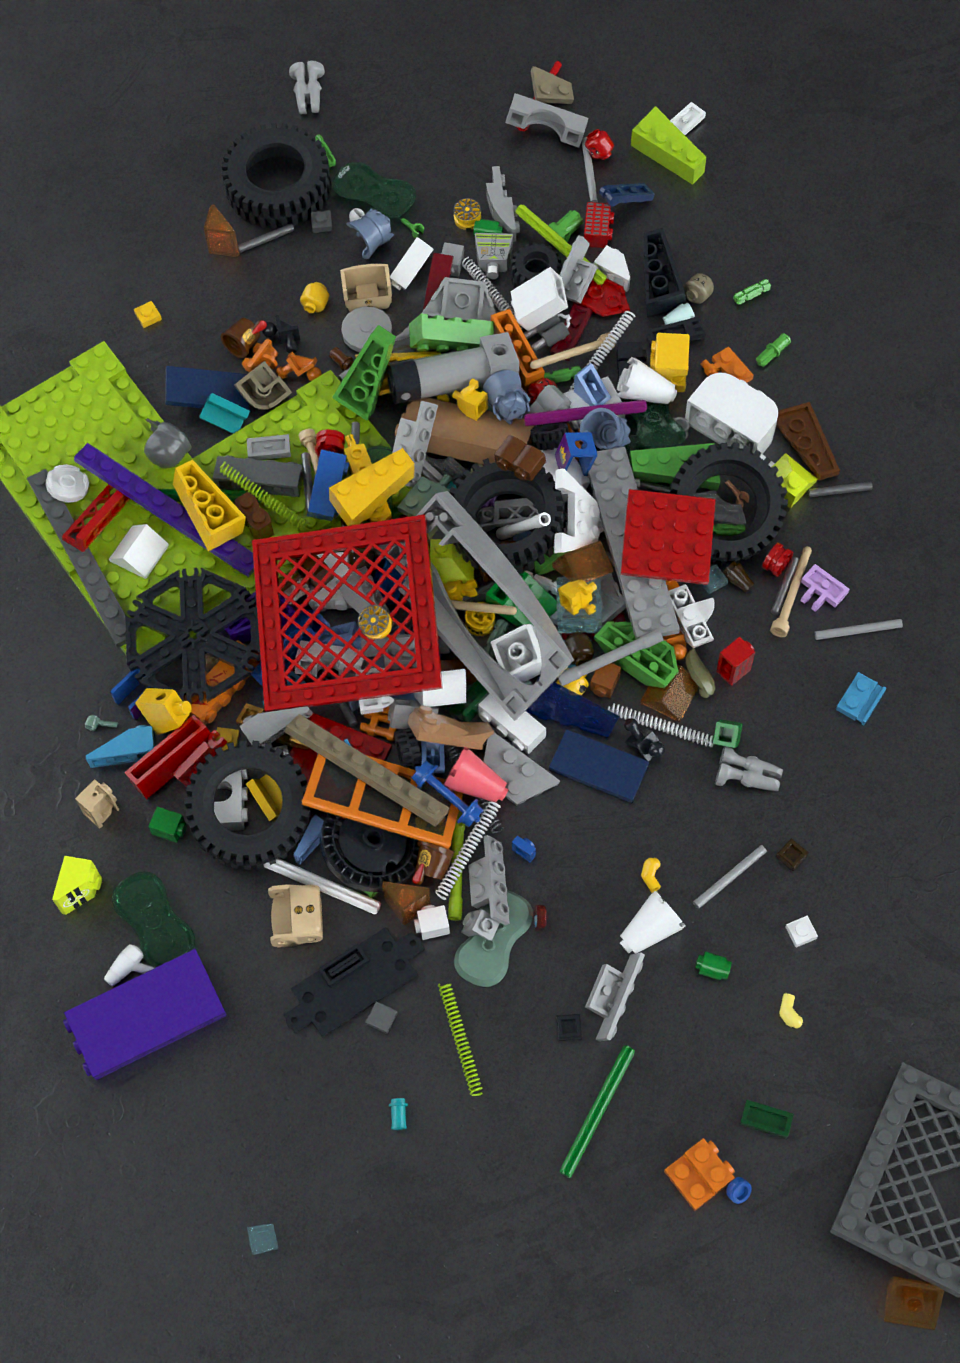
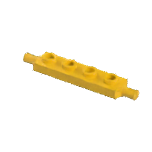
M350 434V438L349 435L345 436L348 447L344 449V455H347L346 461L349 462V468L353 475L372 465L364 443L356 444L353 434ZM386 502L382 507L379 506L372 513V516L369 518L370 522L384 521L391 518L392 513L388 503Z

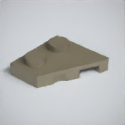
M532 66L531 77L535 100L543 103H573L572 83Z

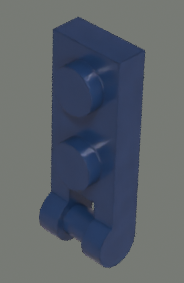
M645 183L605 185L599 190L600 196L603 199H607L606 201L611 207L616 206L618 203L652 201L655 195Z

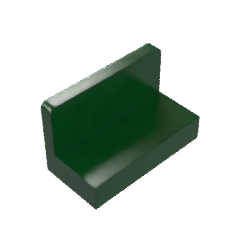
M477 680L466 692V703L454 704L449 709V714L459 722H471L479 713L478 704L490 693Z

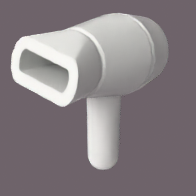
M129 944L118 955L104 980L114 987L131 971L144 974L156 967L140 963L144 957L142 951L137 946Z

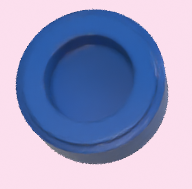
M737 1177L728 1184L726 1195L734 1203L740 1204L749 1198L752 1188L750 1183L744 1178Z

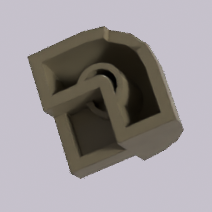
M265 361L234 384L246 402L258 409H270L292 393L281 377H277Z

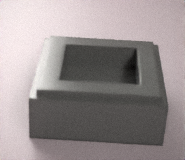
M376 1001L366 1020V1025L388 1034L398 1012Z

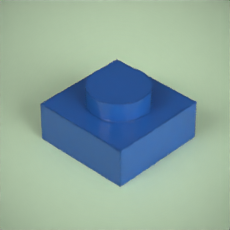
M516 836L512 841V851L531 863L536 856L535 845L529 839H522L519 836Z

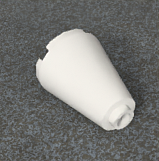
M631 357L627 363L630 366L628 369H623L618 382L617 390L620 391L617 394L618 397L668 404L670 401H674L677 390H675V385L637 358Z
M656 891L649 896L620 935L623 939L620 944L628 953L633 951L636 954L685 927V924L682 923L678 915L666 901L660 898L661 896Z

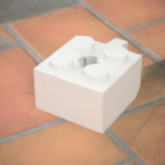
M523 625L491 641L498 664L522 683L541 674V653L533 625Z

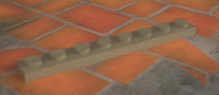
M298 714L286 726L285 733L436 827L448 814L449 807L304 716Z

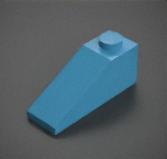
M139 725L128 729L87 754L86 760L90 768L137 762L156 746L155 732L152 726Z

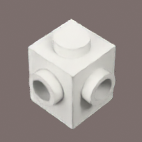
M428 905L417 911L418 919H414L416 933H421L422 940L450 934L444 905L438 907Z

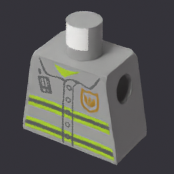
M475 233L478 267L482 272H487V278L496 279L499 276V272H506L508 270L513 250V234Z

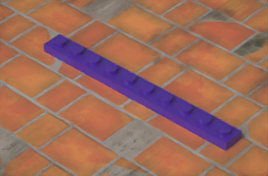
M89 443L74 456V462L207 550L185 507ZM233 539L209 551L247 577L254 572L253 552Z

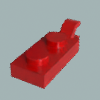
M216 730L209 734L208 743L203 742L195 748L193 753L173 773L186 787L187 784H191L190 777L192 773H197V765L200 762L204 765L206 763L205 757L209 753L213 757L216 755L215 749L222 748L227 744V740L223 737L216 741L220 736Z

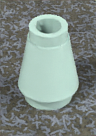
M681 303L663 317V321L667 325L694 318L695 315L689 303Z

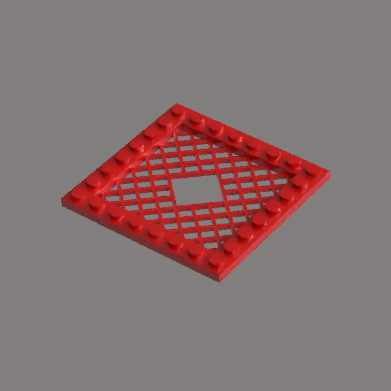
M425 514L252 540L265 712L443 689ZM389 544L385 550L379 547V545ZM394 544L403 550L396 559L388 554ZM373 547L381 553L375 562L366 557ZM359 548H366L363 553L357 550ZM351 550L360 556L353 565L344 560ZM338 551H345L341 555V557L335 553ZM323 554L319 560L313 555ZM329 554L338 559L331 569L323 564V561ZM405 554L407 557L408 568H406L404 565L400 563L401 559L405 556ZM385 556L393 562L386 572L378 566ZM302 557V558L298 561V563H296L294 560L291 559V558ZM308 557L316 562L309 572L301 567ZM363 559L372 565L364 575L356 569ZM286 560L294 565V568L288 575L280 570ZM341 563L350 568L343 578L334 572ZM397 565L405 571L398 581L389 575ZM319 566L328 571L321 581L313 576ZM375 568L383 574L376 584L368 578ZM298 569L306 574L299 584L291 579ZM353 571L361 577L354 587L346 581ZM278 573L285 578L280 585ZM331 575L340 580L333 590L324 584ZM407 576L409 578L410 590L401 584ZM309 578L318 583L311 593L303 588ZM386 578L395 583L388 593L379 587ZM288 581L296 586L290 596L281 591ZM364 581L373 586L366 596L358 591ZM343 584L371 605H377L370 600L376 590L385 595L378 606L383 607L388 599L397 604L389 615L399 628L392 636L390 634L386 636L389 640L382 648L376 645L373 639H369L362 634L360 628L347 642L316 618ZM321 587L329 592V595L323 602L314 597ZM398 587L407 592L400 602L391 596ZM300 590L308 595L301 606L293 600ZM280 594L286 598L282 605L280 603ZM409 597L411 599V610L404 606ZM311 599L320 605L313 614L304 609ZM290 602L298 608L291 618L282 612ZM400 608L409 613L402 624L394 618ZM302 611L310 617L303 627L294 621ZM282 616L288 620L287 623L283 626V628ZM411 619L413 620L414 633L405 627ZM313 620L322 626L314 636L306 630ZM291 624L300 629L293 639L284 633ZM325 629L333 635L326 645L318 640ZM402 630L411 635L404 645L395 639ZM303 633L311 638L305 648L296 643ZM358 636L367 641L360 651L352 646V643ZM283 637L290 641V643L285 647V649ZM336 639L345 644L338 655L330 649ZM413 640L415 641L416 654L408 649ZM315 642L323 647L316 658L308 652ZM392 642L401 647L394 658L386 652V649ZM293 645L301 650V653L295 660L286 655ZM370 645L379 650L372 661L363 655ZM348 648L357 654L350 664L341 658ZM327 651L335 657L328 667L319 661ZM404 651L413 657L406 667L397 661ZM305 654L313 659V662L306 670L297 664ZM382 654L391 660L384 670L375 664ZM360 657L369 663L362 673L353 667ZM285 658L292 663L287 670L285 667ZM339 660L347 666L340 676L331 670ZM417 662V668L410 669ZM317 663L325 669L318 679L309 673ZM394 664L403 669L388 672ZM295 666L303 672L296 682L288 677ZM372 667L381 672L366 675ZM350 670L359 675L344 678ZM328 673L332 674L335 678H337L322 681ZM306 676L315 681L301 684ZM287 680L293 685L287 686Z

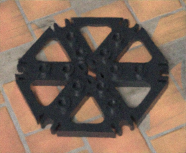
M197 567L194 568L192 576H188L186 568L182 570L183 577L180 578L181 572L177 570L136 596L137 600L132 601L133 605L138 607V610L135 612L127 610L131 618L125 615L127 665L131 672L135 669H140V672L135 675L136 680L148 688L173 689L158 682L155 676L159 671L182 657L183 687L173 690L177 692L182 701H185V696L187 695V701L192 704L194 696H199V701L203 704L205 701L204 694L207 695L206 701L208 703L251 675L250 671H254V666L248 664L251 659L260 660L256 654H260L256 600L246 602L245 600L251 596L246 587L201 568L200 576ZM212 584L231 593L229 599L204 614L203 588L206 585ZM172 587L179 588L181 617L153 605V600ZM242 618L250 620L251 642L247 646L218 634ZM144 626L167 636L166 639L142 654L137 653L136 631L139 627ZM189 632L197 633V639L189 638ZM206 654L235 668L234 674L214 687L209 686L206 677Z

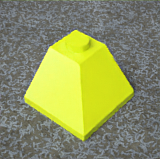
M786 453L772 466H776L779 470L776 473L777 477H783L784 482L781 486L782 488L786 487L787 494L784 496V499H788L787 506L789 508L818 480Z
M430 539V561L437 568L442 583L462 580L464 584L469 580H474V567L471 566L470 560L466 562L462 558V554L459 555L454 544L442 546L439 545L442 539Z

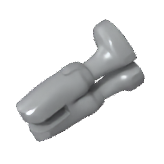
M297 62L289 68L290 77L297 80L293 91L296 94L299 114H307V104L311 105L312 113H319L320 91L322 87L317 79L321 78L325 73L324 66L319 62H307L308 84L305 82L306 70L303 62Z
M724 746L720 757V766L715 778V785L723 786L727 780L736 779L741 780V783L747 787L779 791L780 782L774 778H781L783 769L762 761L756 756L742 757L735 753L732 747ZM730 764L744 767V769L746 770L742 771L736 769L734 767H731Z

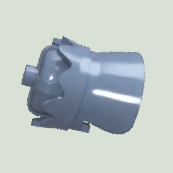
M372 208L361 219L346 223L347 226L358 231L356 233L357 237L362 236L367 245L362 252L364 259H369L378 246L391 241L390 238L394 236L393 233H390V219L382 215L381 212L372 211Z
M512 370L498 371L486 380L482 391L488 393V404L493 407V413L497 416L498 420L504 419L508 424H512L513 419H522L525 412H530V398L521 388V379L517 372Z
M594 409L581 422L580 432H592L594 443L601 451L623 447L631 442L628 437L631 430L626 424L627 420L616 416L609 409Z

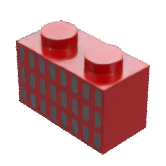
M587 202L584 238L590 243L589 247L605 248L608 246V240H612L613 228H609V225L614 223V212H611V206L608 203Z
M738 637L720 652L716 671L731 686L751 671L755 655L753 646L748 641Z

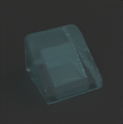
M273 1224L247 1228L251 1251L254 1255L278 1249Z

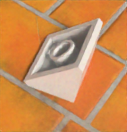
M147 524L134 525L111 555L109 561L146 579L169 544Z
M465 669L441 671L443 689L414 693V697L420 705L428 707L466 703Z

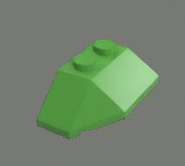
M607 621L594 636L595 641L604 653H608L636 640L631 622L614 623V621ZM666 641L646 649H641L613 662L646 686L665 688L678 673L674 647Z

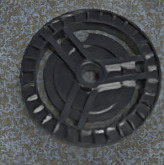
M364 791L359 808L364 809L359 811L399 822L403 806L381 792ZM353 793L340 799L336 804L349 807ZM327 813L320 832V849L327 867L343 883L352 888L367 892H384L405 883L415 872L420 847L418 846V840L408 837L410 853L407 862L400 869L386 874L385 866L387 864L393 863L397 865L403 858L407 846L406 836L347 818L344 820L340 816ZM415 814L410 815L409 826L415 827V819L417 818ZM335 824L341 827L339 831L335 829ZM334 838L338 839L339 847H340L341 853L343 854L344 858H345L352 866H354L355 868H357V869H359V870H361V871L366 872V874L361 873V872H359V871L353 869L352 867H350V866L342 859V857L340 856V854H339V852H338V850H337V848H336ZM368 838L374 839L377 843H370Z

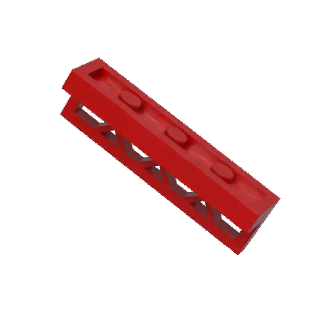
M108 484L62 535V540L84 552L128 503L130 498L118 490L110 497V491L113 487ZM105 503V504L99 509V511H97V506H98L99 504ZM91 518V520L85 525V519ZM79 532L76 535V540L70 537L73 533Z

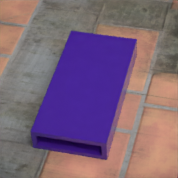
M193 949L64 1012L67 1019L63 1020L68 1033L73 1032L76 1038L73 1045L78 1055L83 1054L86 1062L82 1063L87 1076L92 1075L94 1079L98 1080L227 1016L196 949Z

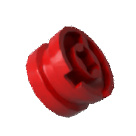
M326 429L316 434L315 453L320 456L321 449L344 454L345 435L343 433Z
M779 542L770 550L762 565L763 569L771 570L772 574L776 577L785 570L794 553L789 548L787 550L783 548L784 546Z

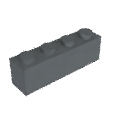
M229 455L224 457L217 456L213 481L219 489L244 490V488H241V485L237 486L234 480L230 481L227 475L223 476V473H220L219 467L226 461L223 469L229 464L227 472L233 466L230 474L236 469L234 477L240 471L237 479L243 474L240 482L247 477L244 484L250 479L251 481L247 487L254 482L251 489L257 484L258 486L255 490L261 487L260 490H265L263 494L268 492V494L300 496L303 481L301 464L295 462L282 463L274 460L262 461L253 458L243 459Z

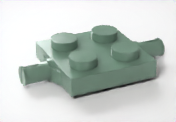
M445 474L437 483L421 476L398 505V511L408 517L416 516L435 493L450 491L446 486L452 481V477Z

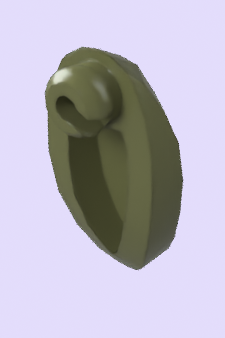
M693 648L686 654V666L690 676L700 687L699 694L704 698H708L714 694L715 682L710 671Z

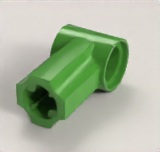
M570 210L557 223L552 222L549 224V227L568 242L570 235L583 224V219L580 213Z

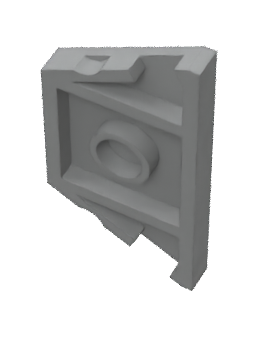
M445 277L422 314H428L429 318L436 315L444 316L445 320L458 317L463 319V322H466L469 319L491 321V315L496 314L485 282Z
M607 568L592 581L596 584L597 589L592 592L593 600L589 605L594 604L596 612L588 615L581 608L578 614L573 615L564 607H561L550 616L553 624L596 634L607 621L613 620L626 608L623 595L619 592L618 584L612 577L611 570Z
M495 732L487 739L483 762L507 783L506 788L509 790L505 798L516 806L531 797L540 795L542 792L559 785V779Z

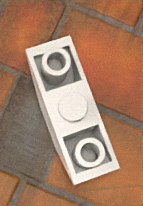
M687 585L669 590L679 628L684 634L685 642L692 648L713 641L714 638Z

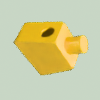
M146 688L135 702L157 735L178 729L191 712V704L188 701H182L173 689Z

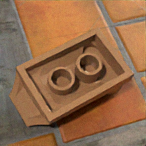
M424 705L415 708L409 715L407 722L419 741L482 750L484 742L494 734V730L488 722H459L450 717L435 714L432 708Z

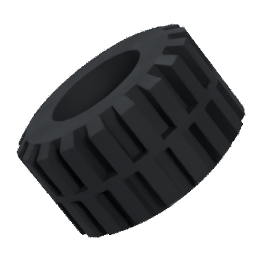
M533 243V245L526 244L524 248L520 247L517 253H514L511 261V280L513 281L514 288L540 274L528 271L530 269L539 268L546 270L551 267L559 275L562 270L559 253L556 250L553 251V247L550 245L546 247L544 243H541V245H537V243Z

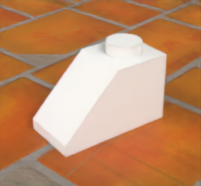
M606 246L596 258L594 264L606 275L607 279L623 286L624 290L628 292L630 275L624 254L617 249Z

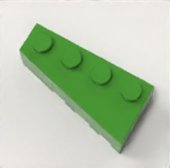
M421 313L409 323L410 348H417V351L420 352L429 351V349H437V352H447L449 349L461 351L480 347V337L494 335L493 321L469 319L463 322V319L458 317L444 320V316L440 315L428 318V314Z
M380 325L371 333L332 397L366 421L375 411L396 339L395 335Z
M715 443L630 451L628 459L635 479L653 483H670L671 485L680 467L691 455H696L698 450L702 448L706 450L709 445ZM719 475L707 479L698 489L707 488L711 491H717L720 485Z

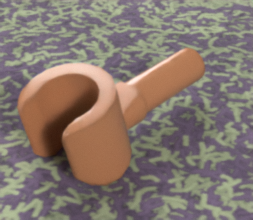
M727 480L725 484L737 497L736 505L739 508H743L744 503L740 499H744L748 503L749 494L744 491L740 492L730 480Z

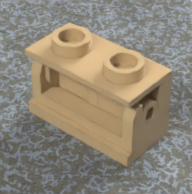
M94 779L75 800L83 814L100 829L103 826L102 823L111 815L112 808L117 811L119 808L116 804L117 799L112 794V789L104 782L100 784Z

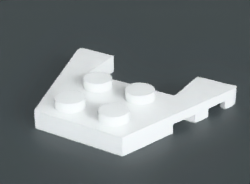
M565 469L555 470V489L568 494V535L564 533L554 534V553H564L597 546L600 535L598 528L600 515L598 502Z

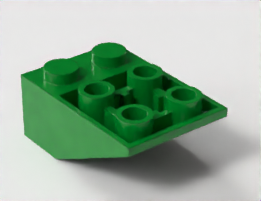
M523 571V573L519 574L542 605L549 618L562 607L528 573ZM497 583L486 593V603L514 606L517 609L515 615L499 614L518 628L527 624L533 625Z

